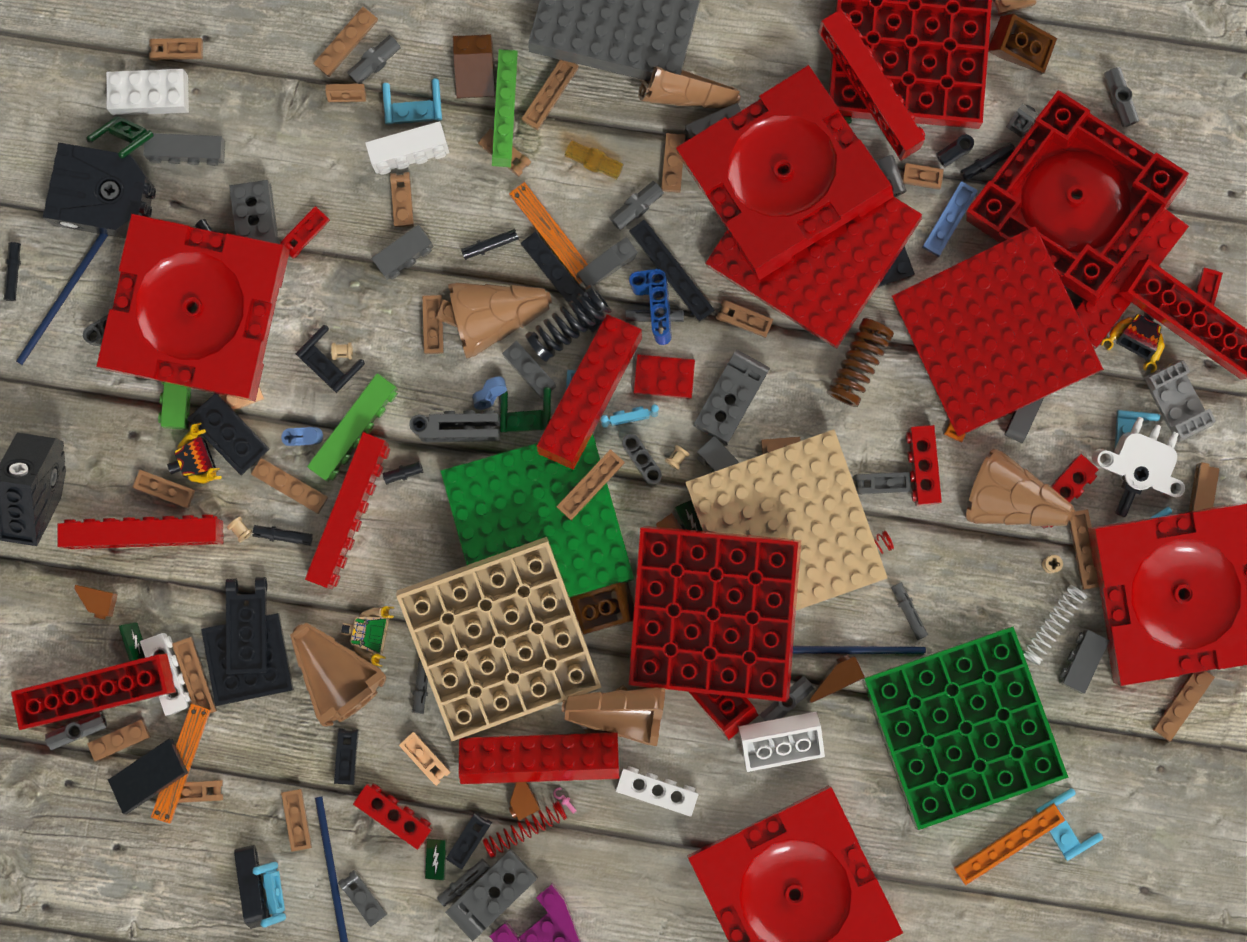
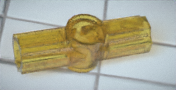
M572 140L565 152V157L581 163L586 169L595 173H603L616 180L624 166L623 163L607 157L604 152L593 147L588 148Z

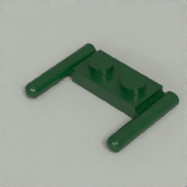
M115 116L89 134L86 140L88 143H92L109 131V134L130 143L118 152V156L124 158L154 137V134L142 126Z
M550 387L543 388V410L508 412V391L500 395V433L546 429L551 420Z

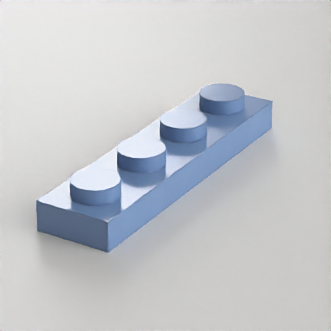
M962 181L960 182L924 243L923 249L937 257L941 255L978 190Z

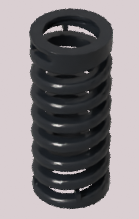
M593 285L587 286L583 294L586 297L589 296L595 309L580 293L576 295V298L586 314L573 300L568 301L579 322L564 306L560 307V311L570 327L564 323L557 313L552 314V318L559 326L563 335L548 319H545L543 322L554 340L547 335L540 325L535 327L547 348L538 341L539 336L535 332H528L525 335L529 344L545 362L555 356V350L562 351L564 348L563 344L569 345L572 342V338L577 339L580 337L579 331L586 332L588 325L594 326L596 318L602 320L604 312H612L607 302Z

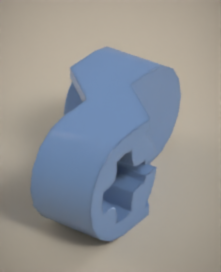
M493 377L487 380L483 389L472 396L474 407L478 410H483L493 406L497 396L507 391L505 379L503 377Z
M318 427L289 428L283 431L281 439L286 446L317 445L323 439V432Z

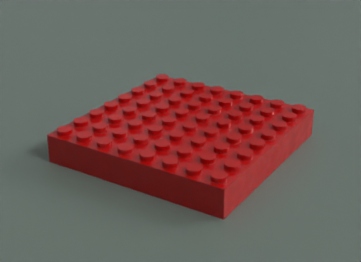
M836 0L835 12L842 9L844 13L849 14L852 19V26L860 31L863 43L871 48L873 52L872 57L882 65L883 74L886 78L891 79L894 91L902 96L904 100L903 105L907 111L910 110L913 113L916 124L979 129L981 127L984 114L992 0ZM832 55L828 93L838 106L842 116H850L851 118L874 120Z
M782 171L780 174H786L788 171ZM893 197L864 216L859 217L858 215L792 256L793 260L761 280L758 279L727 230L705 264L711 270L837 349L921 222L922 214Z
M1035 226L892 295L958 437L1104 370Z
M650 526L640 527L629 685L786 702L789 699L801 540Z

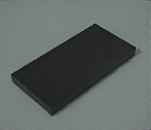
M214 393L187 418L192 425L201 423L199 430H206L202 434L204 438L241 476L270 450L217 393Z
M169 738L108 779V782L122 813L127 815L188 774V771L173 739Z

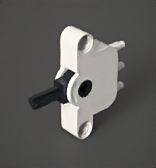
M1141 417L1137 418L1131 432H1127L1120 437L1114 453L1098 449L1092 454V462L1096 466L1120 475V479L1123 482L1121 488L1125 490L1115 514L1121 517L1127 516L1135 495H1141L1144 489L1151 488L1172 497H1180L1185 492L1183 482L1171 477L1177 462V453L1174 446L1179 434L1173 432L1167 445L1156 441L1160 433V425L1156 424L1149 437L1139 434L1143 422ZM1105 453L1106 461L1101 463L1100 456ZM1137 470L1141 472L1140 476L1136 474ZM1173 483H1175L1176 490L1174 492H1171L1170 487Z

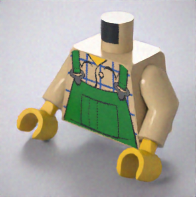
M392 606L369 609L362 612L360 617L355 618L354 625L347 623L342 625L341 634L352 636L350 644L354 645V651L361 658L378 667L383 666L379 664V660L386 658L382 654L389 619L394 617L389 615V610L394 609Z

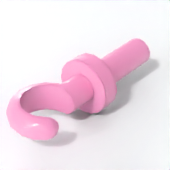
M560 787L556 788L553 792L554 797L558 800L561 799V804L563 806L566 805L574 814L577 810L569 802L571 799L569 797L566 798L564 795L561 797L556 796V791L562 790Z

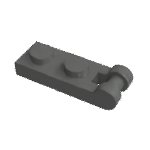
M909 472L854 475V481L857 482L856 491L858 495L910 492ZM870 480V487L865 488L864 481Z
M353 870L349 873L350 876L346 879H341L338 884L369 926L372 927L385 917L387 913L358 873ZM355 882L358 887L352 890L350 885Z

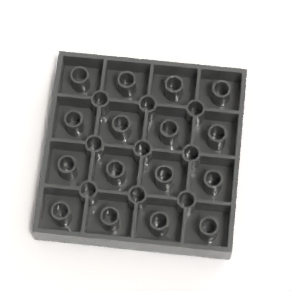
M540 0L528 41L529 52L649 82L654 66L681 75L701 0Z

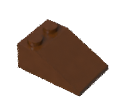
M1015 14L1000 16L988 52L1008 62L1044 74L1057 38Z
M491 34L453 36L457 99L495 97L493 41Z
M628 582L616 583L570 598L583 635L633 622L634 604Z
M846 654L836 659L837 663L829 669L808 696L807 702L813 703L864 679L865 676L856 657H850L849 654Z

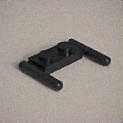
M323 325L295 354L337 393L365 365L363 359H359L344 374L314 346L329 331V327Z

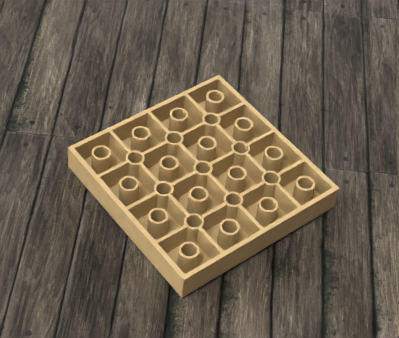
M835 429L685 482L703 531L801 540L796 611L888 578Z
M547 537L397 590V600L451 741L563 702V700H567L568 696L585 694L601 688L598 674Z

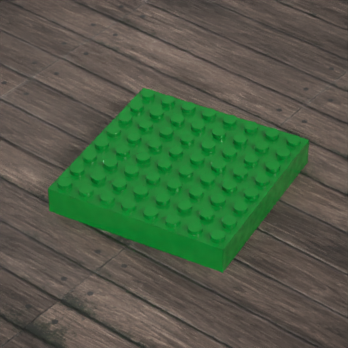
M593 434L574 470L539 455L537 450L538 443L441 470L466 565L547 537L569 598L616 583L634 580L607 483L572 520L557 508L560 502L600 461Z
M1014 626L862 679L916 830L930 827L1069 778Z

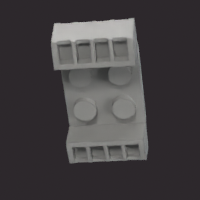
M1177 360L1144 377L1168 428L1172 433L1176 432L1179 434L1177 437L1178 443L1213 426L1216 422L1211 410L1205 411L1187 376L1190 370L1184 360Z

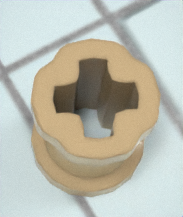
M352 342L348 344L332 343V360H336V358L352 360Z
M675 445L672 454L664 461L676 470H679V465L690 454L680 446Z
M241 517L236 518L227 526V529L232 530L238 537L239 543L246 540L253 532L252 529H248L245 526Z
M1057 555L1048 556L1042 561V568L1049 574L1058 572L1063 567V561ZM1053 560V563L1056 564V567L1052 568V566L1048 563Z

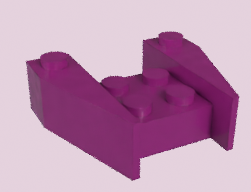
M553 883L536 896L547 913L525 932L518 936L509 923L505 921L489 936L493 942H581L567 902Z

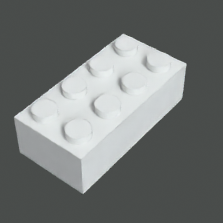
M184 69L106 72L107 110L113 116L189 113L188 75Z
M440 121L365 142L375 173H380V175L390 173L395 168L405 169L409 167V164H423L430 158L440 159L450 153Z
M817 712L738 726L747 772L825 757L821 725Z

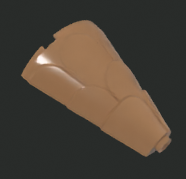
M654 66L650 82L640 79L642 83L638 91L639 100L643 102L676 106H701L703 108L725 109L736 103L739 104L741 97L739 95L740 91L736 88L684 70L679 75L665 71L657 66Z
M459 282L448 284L455 320L466 359L475 357L494 343L503 340L518 328L525 327L550 309L549 304L552 303L550 292H545L543 288Z
M995 448L990 451L991 457H986L983 461L970 494L969 501L972 506L967 508V521L975 524L1067 526L1068 521L1073 520L1075 515L1073 505L1052 487L1041 482L1030 471L1024 469L1003 451Z
M305 623L298 625L293 630V633L290 634L298 666L302 670L316 718L322 726H332L335 720L342 722L349 718L376 696L378 686L383 687L386 675L380 668L337 643L334 638Z
M665 688L619 690L607 693L600 691L568 696L567 700H563L562 712H565V720L607 733L618 732L619 737L657 746L664 708Z

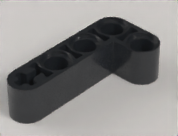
M251 845L235 849L234 856L243 919L245 924L250 929L262 927L261 921L271 917V915H269V910L265 905L261 874H253V868L260 865L256 846Z

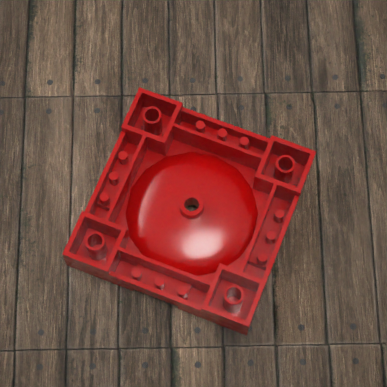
M809 65L759 95L760 99L731 118L727 119L724 117L676 147L681 161L706 196L759 280L793 260L792 256L858 215L859 217L864 216L894 197L891 183L862 141L857 138L840 113L838 106ZM782 171H788L786 174H780Z
M1058 90L991 181L989 180L967 209L966 221L999 243L1035 226L1064 286L1095 306L1144 237L1155 226L1185 186L1189 173L1159 153L1153 154L1090 114L1088 108ZM1077 194V195H1079L1081 198H1080V199H1073V198H1072V195Z
M131 214L118 270L121 273L113 307L109 309L96 367L115 373L256 402L264 367L263 359L279 288H282L290 250L281 244L228 233L222 234L193 228L184 224ZM197 304V310L191 313V306Z
M1236 503L1088 528L1107 637L1110 640L1107 648L1113 683L1124 686L1178 677L1189 673L1247 665V503ZM1183 588L1185 595L1180 599L1178 592Z
M829 785L725 838H721L687 855L729 942H887L903 934L892 908L858 843L856 835L832 787ZM792 889H798L800 892L796 899L789 897V892Z

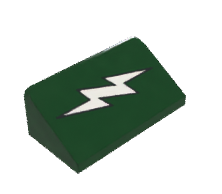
M692 500L675 507L685 530L703 531Z
M134 622L119 626L129 661L145 658L140 644L143 638L138 623Z
M427 839L425 879L445 880L447 839Z

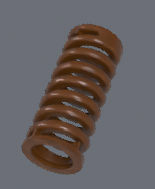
M868 318L862 319L859 325L860 332L855 333V341L850 343L851 350L845 353L846 359L841 361L842 369L836 371L838 378L832 379L826 391L834 399L852 407L859 406L861 397L852 393L851 390L854 389L860 393H865L866 388L849 380L845 375L851 376L865 384H869L871 380L867 376L854 371L849 366L856 367L870 375L875 374V370L872 367L857 361L854 357L861 358L875 366L880 364L877 358L863 353L859 348L866 349L877 356H884L882 349L865 342L863 339H868L882 347H888V341H891L894 332L887 326ZM875 332L876 334H880L882 336H885L886 338L883 339L879 336L874 335L873 333ZM841 385L849 386L852 389L847 391Z

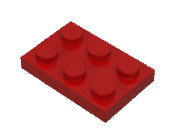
M637 354L634 394L692 399L695 359Z

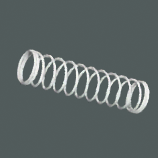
M1069 585L1067 590L1070 594H1063V598L1066 601L1058 600L1061 607L1054 606L1056 613H1049L1052 620L1045 619V623L1049 627L1041 625L1040 628L1044 633L1036 632L1039 639H1031L1035 646L1028 644L1027 648L1030 652L1023 651L1024 656L1033 663L1040 665L1043 659L1036 655L1029 646L1047 654L1033 640L1052 648L1037 633L1056 642L1042 627L1061 635L1047 621L1053 622L1065 629L1051 614L1064 619L1068 623L1070 622L1056 608L1074 616L1060 601L1079 610L1064 595L1070 596L1080 603L1083 602L1077 597L1083 600L1087 598L1086 594L1075 586Z

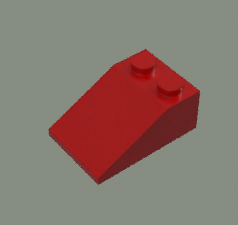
M689 692L728 740L739 732L738 726L748 725L759 716L755 707L747 698Z

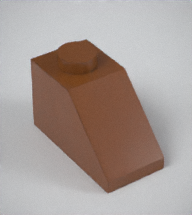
M75 585L74 589L87 611L94 613L95 618L105 620L106 616H113L118 594Z
M516 782L509 810L513 818L517 817L520 821L541 808L528 783Z

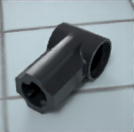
M963 134L956 141L936 153L940 164L946 168L962 156L968 154L974 146V139L968 134ZM960 141H967L969 148H962Z

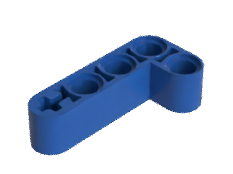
M660 269L634 272L629 277L632 291L637 296H650L651 325L654 339L657 344L666 345L671 341L672 332L669 291L665 273Z

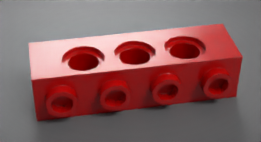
M935 425L910 427L909 432H906V442L910 444L911 450L908 451V462L912 463L910 482H914V490L911 491L912 501L916 503V506L942 503ZM917 442H923L926 445V450L919 451L917 449ZM920 461L927 463L928 469L926 471H922L919 468L918 464ZM922 480L929 482V490L921 488L920 483Z
M1080 454L1050 487L1059 494L1061 488L1067 489L1068 496L1065 499L1071 502L1074 497L1078 499L1085 491L1083 487L1087 483L1090 485L1097 478L1095 473L1099 469ZM1074 473L1080 475V483L1073 481Z
M375 783L372 785L366 784L353 805L417 850L420 849L433 830L430 827L431 823L423 817L421 819L417 818L414 815L415 811L408 806L403 808L397 804L399 800L389 794L387 797L382 793L383 789ZM375 798H380L383 801L381 809L374 807L373 801ZM392 809L399 812L398 820L390 818L389 813ZM407 821L415 823L416 828L413 832L406 829L405 824Z

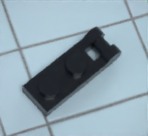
M345 728L338 729L334 784L355 785L359 729H352V731H347ZM344 739H351V745L344 744Z
M475 812L446 857L447 861L461 870L492 824V821L488 819L486 821L480 817L481 814ZM475 823L482 827L479 832L473 829Z

